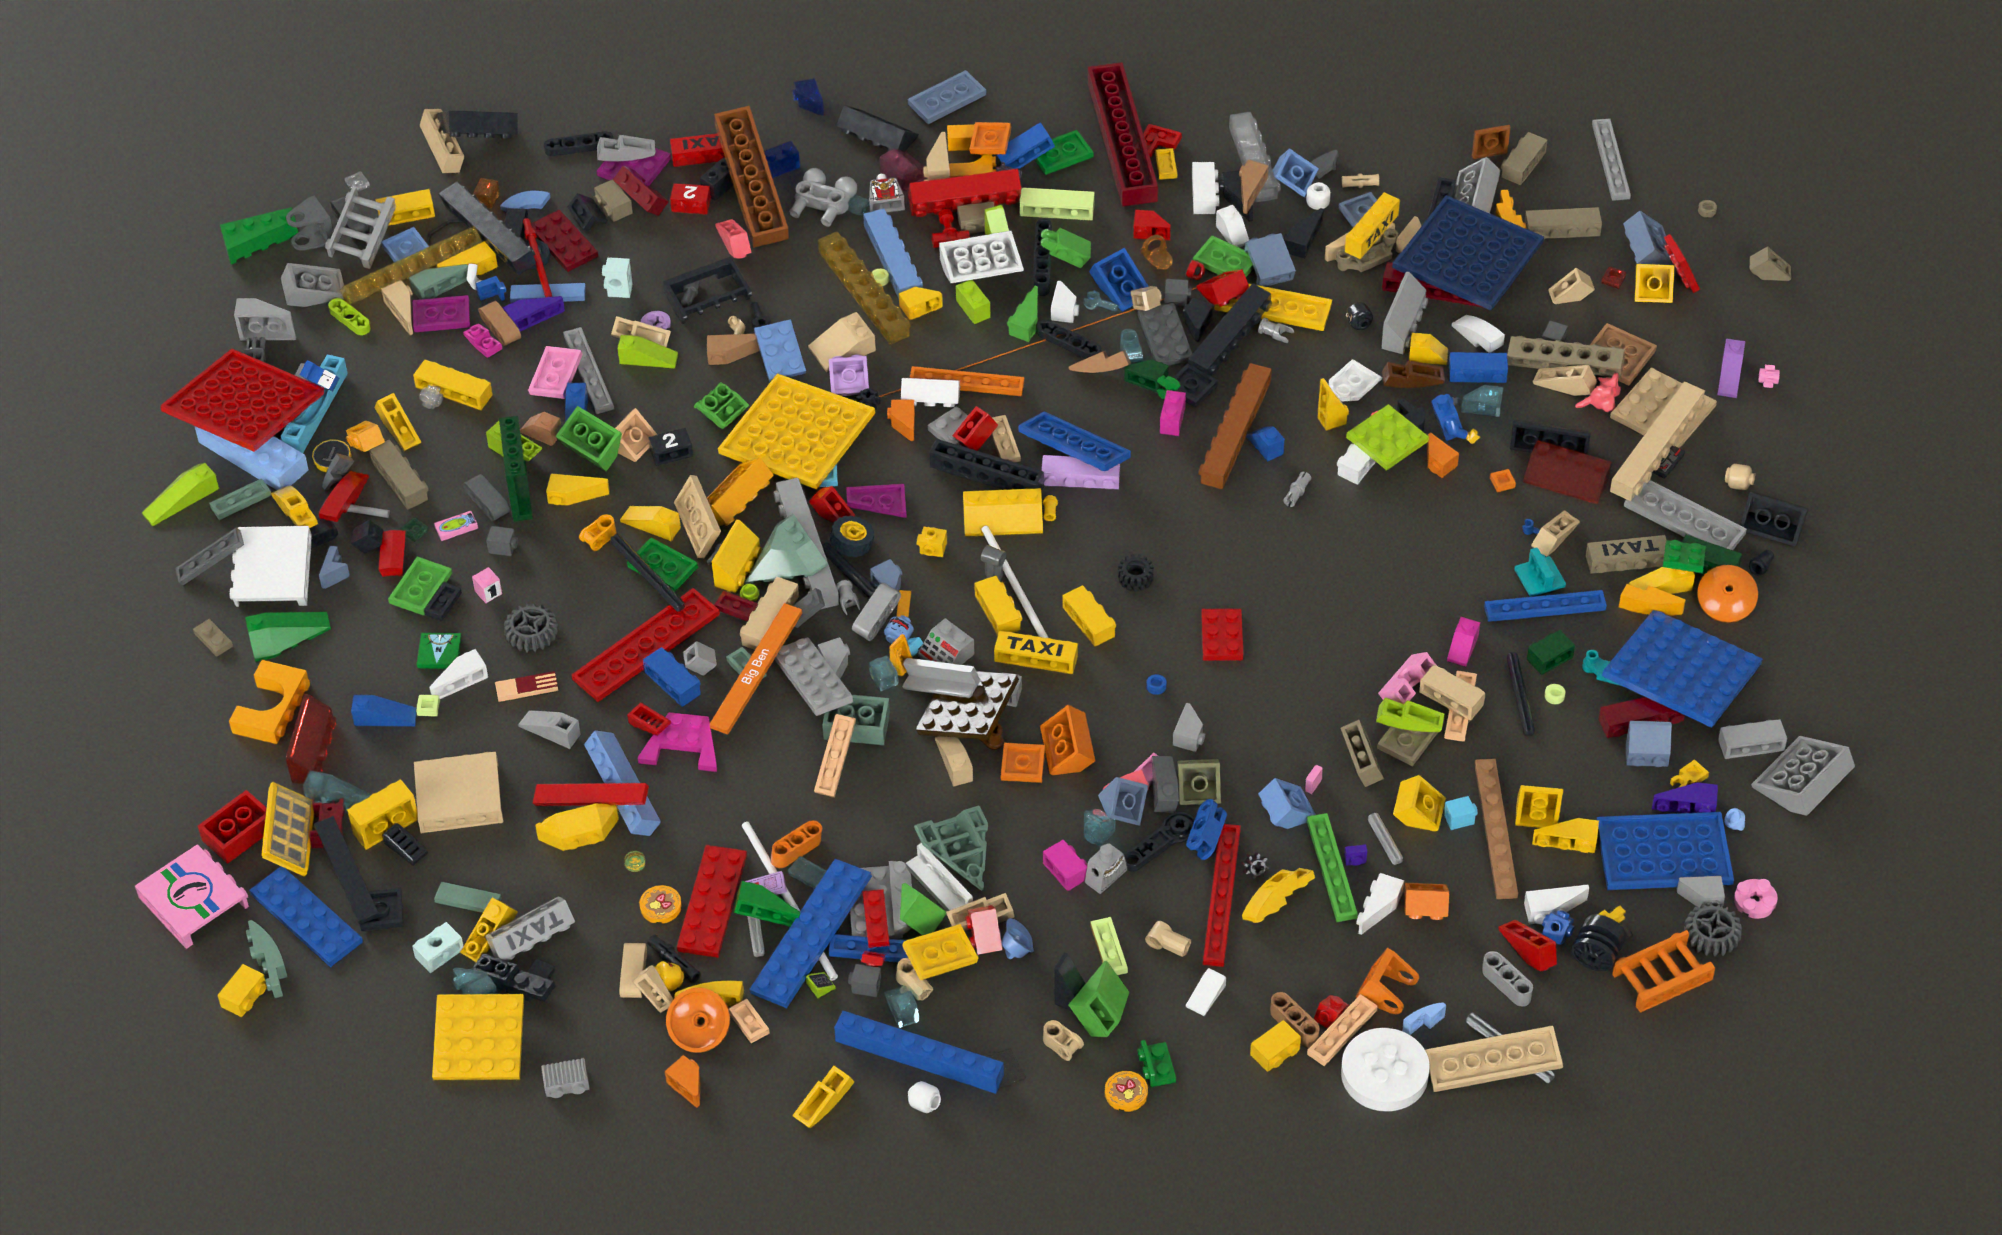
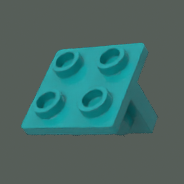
M1538 547L1530 549L1529 562L1516 565L1514 568L1530 597L1566 586V582L1552 558L1541 554Z

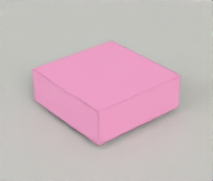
M1314 766L1307 776L1306 792L1312 794L1321 782L1322 767Z

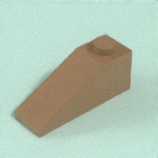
M1249 159L1245 166H1241L1239 171L1244 214L1248 213L1268 179L1269 166Z
M755 334L707 336L708 365L729 364L760 351Z

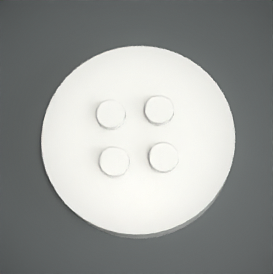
M1391 1028L1371 1029L1356 1036L1344 1051L1341 1067L1344 1087L1354 1100L1367 1108L1378 1111H1396L1406 1108L1415 1103L1427 1087L1429 1076L1427 1053L1415 1038L1405 1032Z

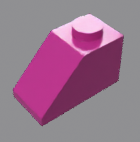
M1464 617L1460 618L1447 661L1467 666L1478 640L1480 622Z

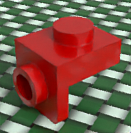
M1330 995L1319 1003L1314 1020L1328 1029L1349 1007V1004L1343 1002L1338 996Z

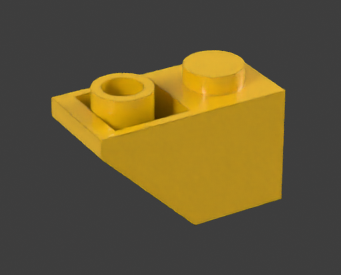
M913 287L899 293V306L908 319L912 320L942 308V293Z

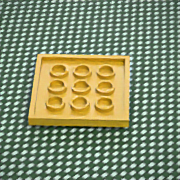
M437 995L433 1080L520 1079L524 995Z

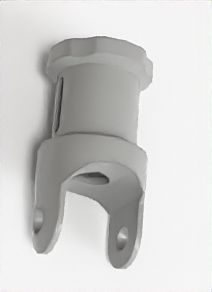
M1267 318L1261 320L1258 328V333H1265L1272 336L1273 339L1288 343L1289 340L1281 336V334L1285 331L1294 333L1291 327L1281 323L1275 324L1268 321Z
M843 580L837 583L836 588L840 595L841 607L847 615L846 608L857 605L860 610V605L856 594L852 591V583Z

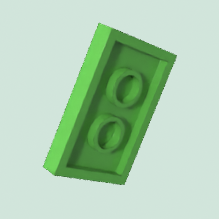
M1211 236L1193 257V260L1202 263L1205 269L1218 275L1226 271L1243 269L1245 277H1247L1254 268L1249 253H1245L1243 249L1214 236Z
M416 557L388 598L389 604L425 615L424 609L441 585L448 581L452 575V568Z

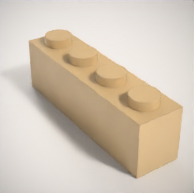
M424 109L420 127L442 173H459L464 154L456 138L450 137V134L443 133L437 117V113L442 112V110Z
M776 577L774 582L769 584L767 593L764 597L760 598L758 607L755 611L751 612L749 621L740 630L742 646L754 650L757 648L783 604L786 603L793 606L799 597L797 583Z

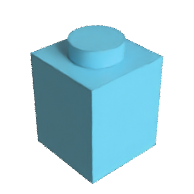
M1469 796L1445 802L1444 816L1450 830L1474 825L1475 816L1478 812L1475 803L1472 804Z

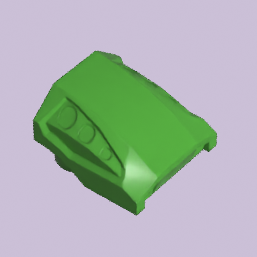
M722 382L694 405V408L700 410L721 429L728 426L749 407V404L737 392L731 390Z

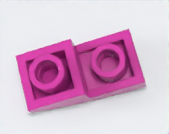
M479 323L463 332L469 342L487 358L503 349L501 343L491 337L489 330Z

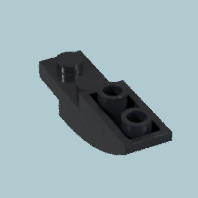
M482 954L472 968L475 974L509 994H523L524 1000L529 1002L532 998L545 1002L556 987L552 980L519 970L517 964L486 954Z

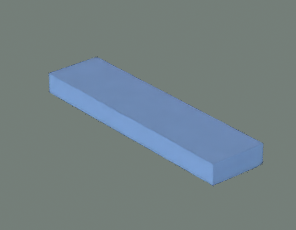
M585 283L549 284L552 296H562L563 302L585 301ZM541 284L511 285V303L522 299L545 298Z

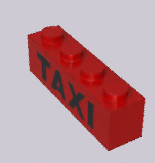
M718 133L670 139L674 167L718 162L723 157L725 158Z

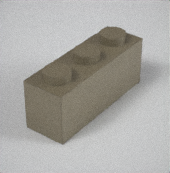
M1530 132L1524 138L1522 137L1518 142V146L1511 150L1508 159H1504L1501 164L1502 178L1522 185L1545 155L1547 139Z
M1360 720L1341 727L1357 774L1364 786H1369L1384 779L1368 735Z

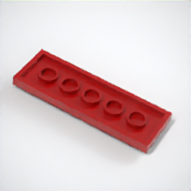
M711 845L705 846L678 940L677 952L719 958L747 858V851Z

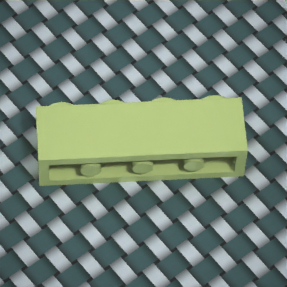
M1022 188L1020 216L1093 220L1094 192Z

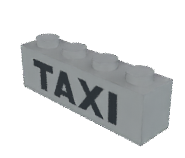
M558 896L487 934L485 937L494 957L510 961L515 957V954L532 949L535 943L547 941L552 937V934L569 929L575 920L566 900Z

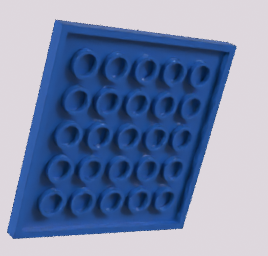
M1653 610L1606 666L1602 677L1712 728L1760 667L1763 659L1698 628H1694L1681 620Z

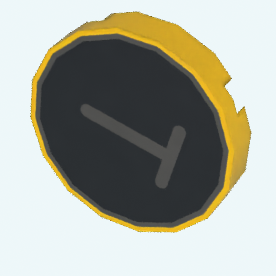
M327 440L320 443L313 451L314 465L320 471L327 472L337 453L351 457L349 446L340 440Z

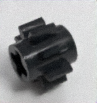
M870 388L861 390L860 396H857V402L874 407L877 410V405L880 404L878 391Z
M1256 851L1251 856L1246 854L1247 858L1242 862L1246 867L1243 872L1246 875L1250 874L1253 879L1256 878V875L1264 877L1265 869H1269L1264 863L1267 861V858L1265 856L1260 857V854Z

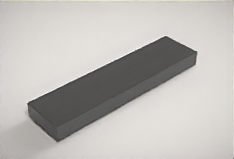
M236 527L176 567L178 582L181 585H185L242 547L244 542L241 530Z

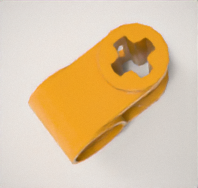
M607 514L600 516L581 531L579 539L589 544L593 551L599 550L610 541L612 536L617 534L614 518Z

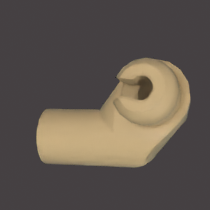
M731 316L728 319V324H730L734 334H744V323L737 319L736 316Z

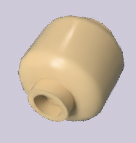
M1733 464L1727 468L1725 482L1728 483L1730 488L1747 490L1750 485L1754 484L1755 473H1752L1750 466Z

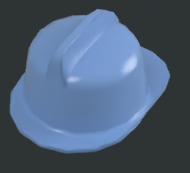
M1007 919L1006 932L1001 939V944L1005 949L1007 958H1022L1027 953L1034 952L1032 937L1028 930L1017 920Z

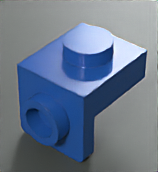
M497 276L476 283L477 295L480 301L498 295L501 301L505 300L504 293L506 292V287L503 282L498 280Z

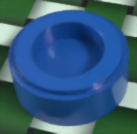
M1158 674L1148 677L1146 688L1151 694L1158 695L1165 692L1167 687L1165 677Z

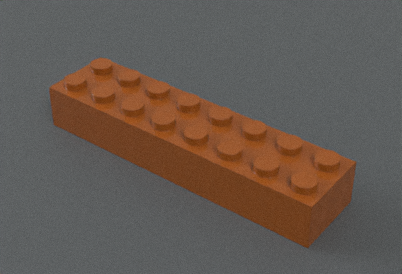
M750 106L714 114L715 127L753 248L789 239L788 226Z

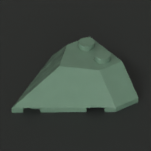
M792 513L775 526L745 583L753 584L754 581L759 580L769 582L774 581L776 577L792 579L798 575H804L805 577L813 576L828 566V563Z
M980 806L963 810L956 817L933 823L930 820L914 826L924 847L978 889L983 890L984 882L982 881V875L985 871L987 846L985 833L988 831V822Z

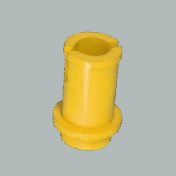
M1048 495L1043 500L1044 519L1046 521H1054L1056 519L1058 500L1055 496Z

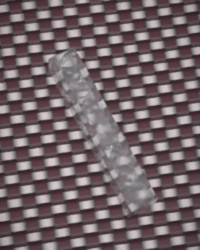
M1251 112L1230 115L1229 129L1242 165L1245 166L1249 159L1269 166L1268 179L1255 199L1256 202L1277 199L1280 183L1274 177V168H1271L1270 156L1266 155V145L1262 143L1260 130H1257L1256 118L1252 117Z

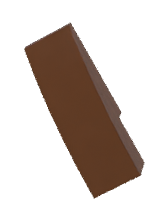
M1408 360L1405 365L1387 362L1382 370L1383 384L1389 387L1419 388L1439 385L1445 382L1443 367Z

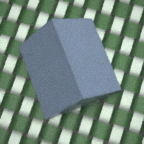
M1116 777L1098 795L1107 818L1140 826L1148 785Z

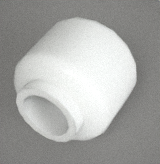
M1320 182L1310 185L1306 195L1307 205L1316 210L1326 208L1330 202L1331 192L1329 187Z
M920 1081L908 1091L910 1106L921 1112L930 1113L940 1105V1092L933 1085Z

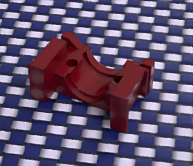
M313 798L314 816L319 817V821L334 816L343 836L342 818L346 810L344 798L339 799L338 803H334V800L333 803H315ZM310 831L311 848H324L317 831Z

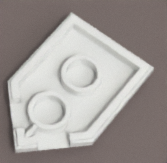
M1352 359L1329 380V386L1341 401H1358L1380 382L1382 377Z

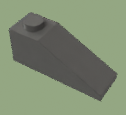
M1152 756L1154 812L1174 813L1179 802L1173 757Z

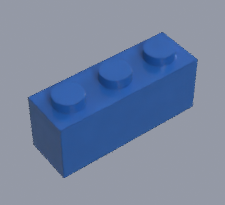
M1040 122L1009 141L1006 154L996 155L1005 170L1020 169L1054 148L1055 145Z
M1450 352L1448 365L1449 382L1506 383L1508 373L1507 353Z
M661 647L643 659L644 672L681 707L701 695L699 679L695 675L692 676L684 664H679L671 652H667Z

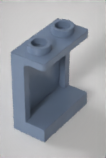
M1281 233L1269 234L1259 239L1252 238L1246 242L1244 251L1249 253L1257 274V285L1266 287L1293 280L1296 270Z

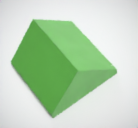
M903 883L900 920L921 935L934 932L945 917L946 911L908 884Z

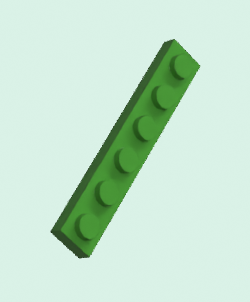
M1328 814L1307 816V824L1336 921L1357 919L1358 913Z

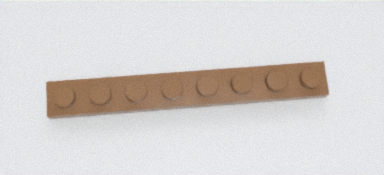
M1496 759L1475 760L1474 765L1496 899L1518 898Z

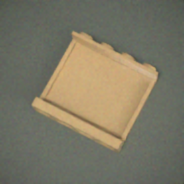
M496 751L414 762L418 823L421 833L503 823Z

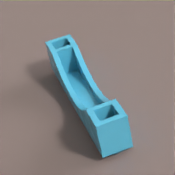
M326 355L320 367L340 378L334 391L332 392L324 388V395L287 424L281 434L283 442L301 453L306 449L348 374L344 358Z

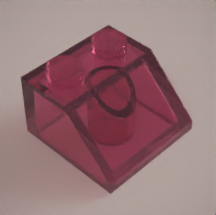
M893 148L880 156V172L885 174L887 178H896L903 191L909 188V183L920 182L926 178L923 172L924 165L907 152Z

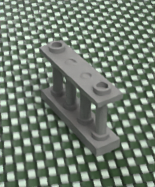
M353 186L351 192H348L346 195L345 206L331 239L328 238L325 248L329 257H333L335 250L360 257L363 267L370 269L396 209L395 199L387 196L386 201L382 203L358 196L357 187ZM355 203L380 210L379 218L374 219L354 213L352 209ZM348 219L373 226L372 234L369 233L368 235L345 228ZM343 234L366 241L367 246L366 249L360 250L338 242Z

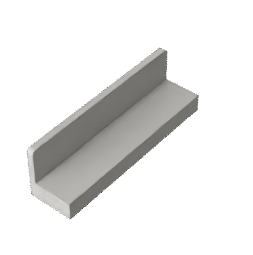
M906 658L903 663L909 676L902 687L907 690L970 698L981 681L974 666Z

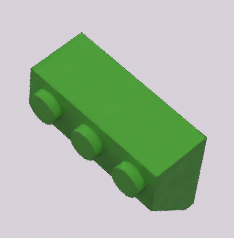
M577 406L555 437L563 446L602 470L607 471L618 455L622 433Z

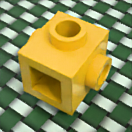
M923 527L922 534H918L917 537L920 554L943 557L947 545V530Z

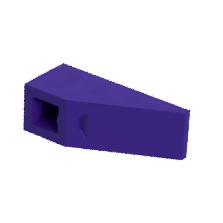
M1697 782L1655 794L1652 810L1677 813L1715 812L1718 785Z

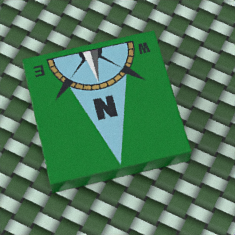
M421 633L417 668L447 669L459 657L462 640L461 633Z

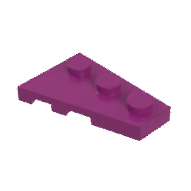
M904 484L846 487L847 505L850 508L907 518Z

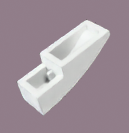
M1465 315L1452 323V327L1475 347L1482 346L1488 353L1504 345L1505 334L1480 318Z

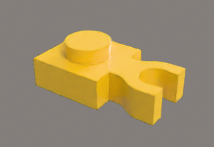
M1694 759L1680 769L1679 775L1671 778L1670 784L1674 786L1676 783H1680L1679 787H1683L1697 782L1701 783L1708 778L1709 772Z

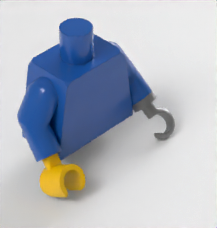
M1449 394L1438 395L1431 403L1446 441L1458 437L1461 439L1466 438L1471 444L1475 443L1480 438L1477 435L1478 431L1472 429L1468 433L1467 430L1462 429L1454 406L1459 402L1461 407H1463L1464 402L1462 399L1450 397Z

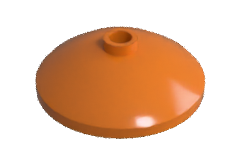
M1721 565L1709 570L1702 577L1697 595L1702 610L1709 617L1720 622L1732 623L1746 618L1754 610L1758 600V588L1753 577L1744 569L1734 565ZM1726 587H1731V588H1732V591H1731V592H1727V591L1725 590V588H1726Z
M691 988L681 992L671 1002L666 1015V1026L671 1039L680 1048L694 1053L706 1052L715 1048L724 1040L730 1026V1013L725 1001L714 991L706 988ZM701 1017L705 1019L703 1025H699L698 1020Z

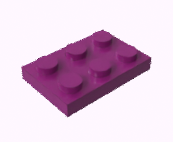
M468 295L413 300L414 332L470 327Z

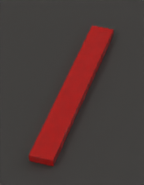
M1224 824L1218 840L1203 965L1224 967L1241 825Z

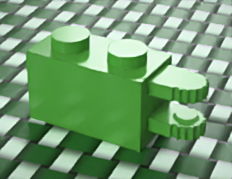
M1059 228L1056 232L1048 229L1041 232V237L1043 238L1041 245L1043 248L1045 247L1050 250V255L1079 268H1082L1091 258L1090 241L1062 228Z

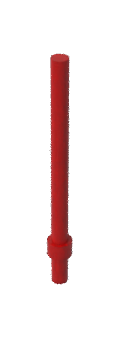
M526 218L523 220L524 234L529 241L530 247L535 252V265L545 297H553L535 239L537 237L535 229L532 228L530 219Z

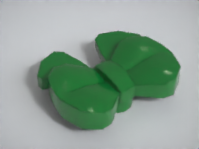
M1163 375L1157 379V382L1166 388H1159L1157 390L1158 395L1162 399H1165L1167 390L1176 391L1180 388L1179 381L1173 377H1165Z

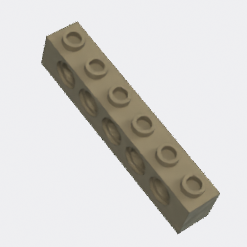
M1511 336L1507 360L1508 365L1537 369L1589 365L1594 375L1612 377L1614 373H1618V378H1621L1625 352L1624 349L1619 347L1610 348L1597 344L1584 345L1579 342L1566 343L1560 340L1548 341L1542 338L1531 339L1524 336Z

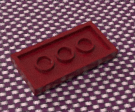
M560 209L531 223L532 228L535 229L536 238L547 244L550 254L567 272L599 257L598 251Z

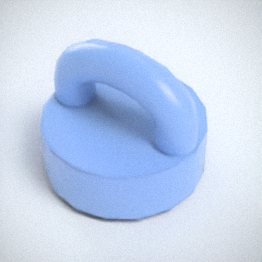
M1737 808L1729 810L1725 816V825L1730 829L1742 831L1745 828L1744 812Z

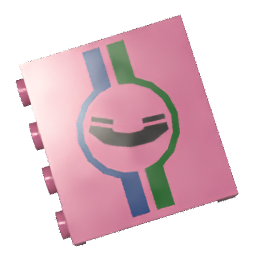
M198 844L135 885L139 899L186 949L193 945L191 934L238 902L245 909L249 907L246 899L248 894L244 888H238L234 878L230 874L226 875L219 862L215 863L212 860L211 854L206 849L202 850Z

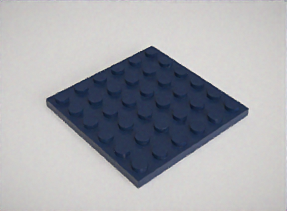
M1446 195L1395 259L1392 268L1403 273L1410 272L1421 281L1492 311L1542 245L1544 236Z

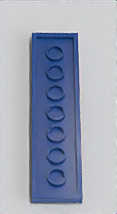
M834 859L800 911L799 918L794 920L749 989L752 995L785 1008L789 1006L806 980V976L809 975L872 877L871 872Z

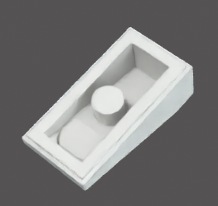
M1208 968L1188 1000L1186 1007L1205 1016L1225 988L1226 977Z

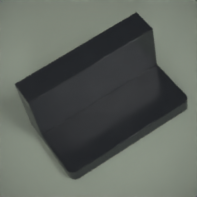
M577 193L567 206L580 227L585 231H588L596 220L605 224L608 221L598 205L590 197Z

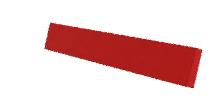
M646 783L537 784L533 804L535 806H588L596 803L608 805H645L649 786Z

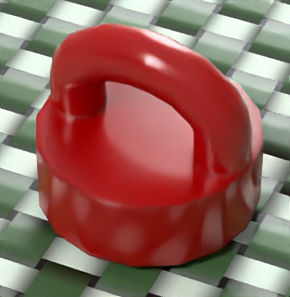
M1191 260L1186 277L1194 280L1201 279L1205 273L1204 265L1198 261ZM1200 267L1199 275H1195L1197 268Z

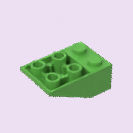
M1104 961L1068 1006L1091 1037H1108L1121 1020L1129 991L1110 964Z

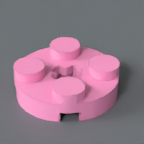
M1749 879L1740 882L1734 895V903L1738 911L1741 913L1745 912L1749 914L1748 917L1755 919L1769 916L1776 907L1778 899L1775 889L1766 879ZM1757 896L1759 897V901L1751 899L1750 897Z

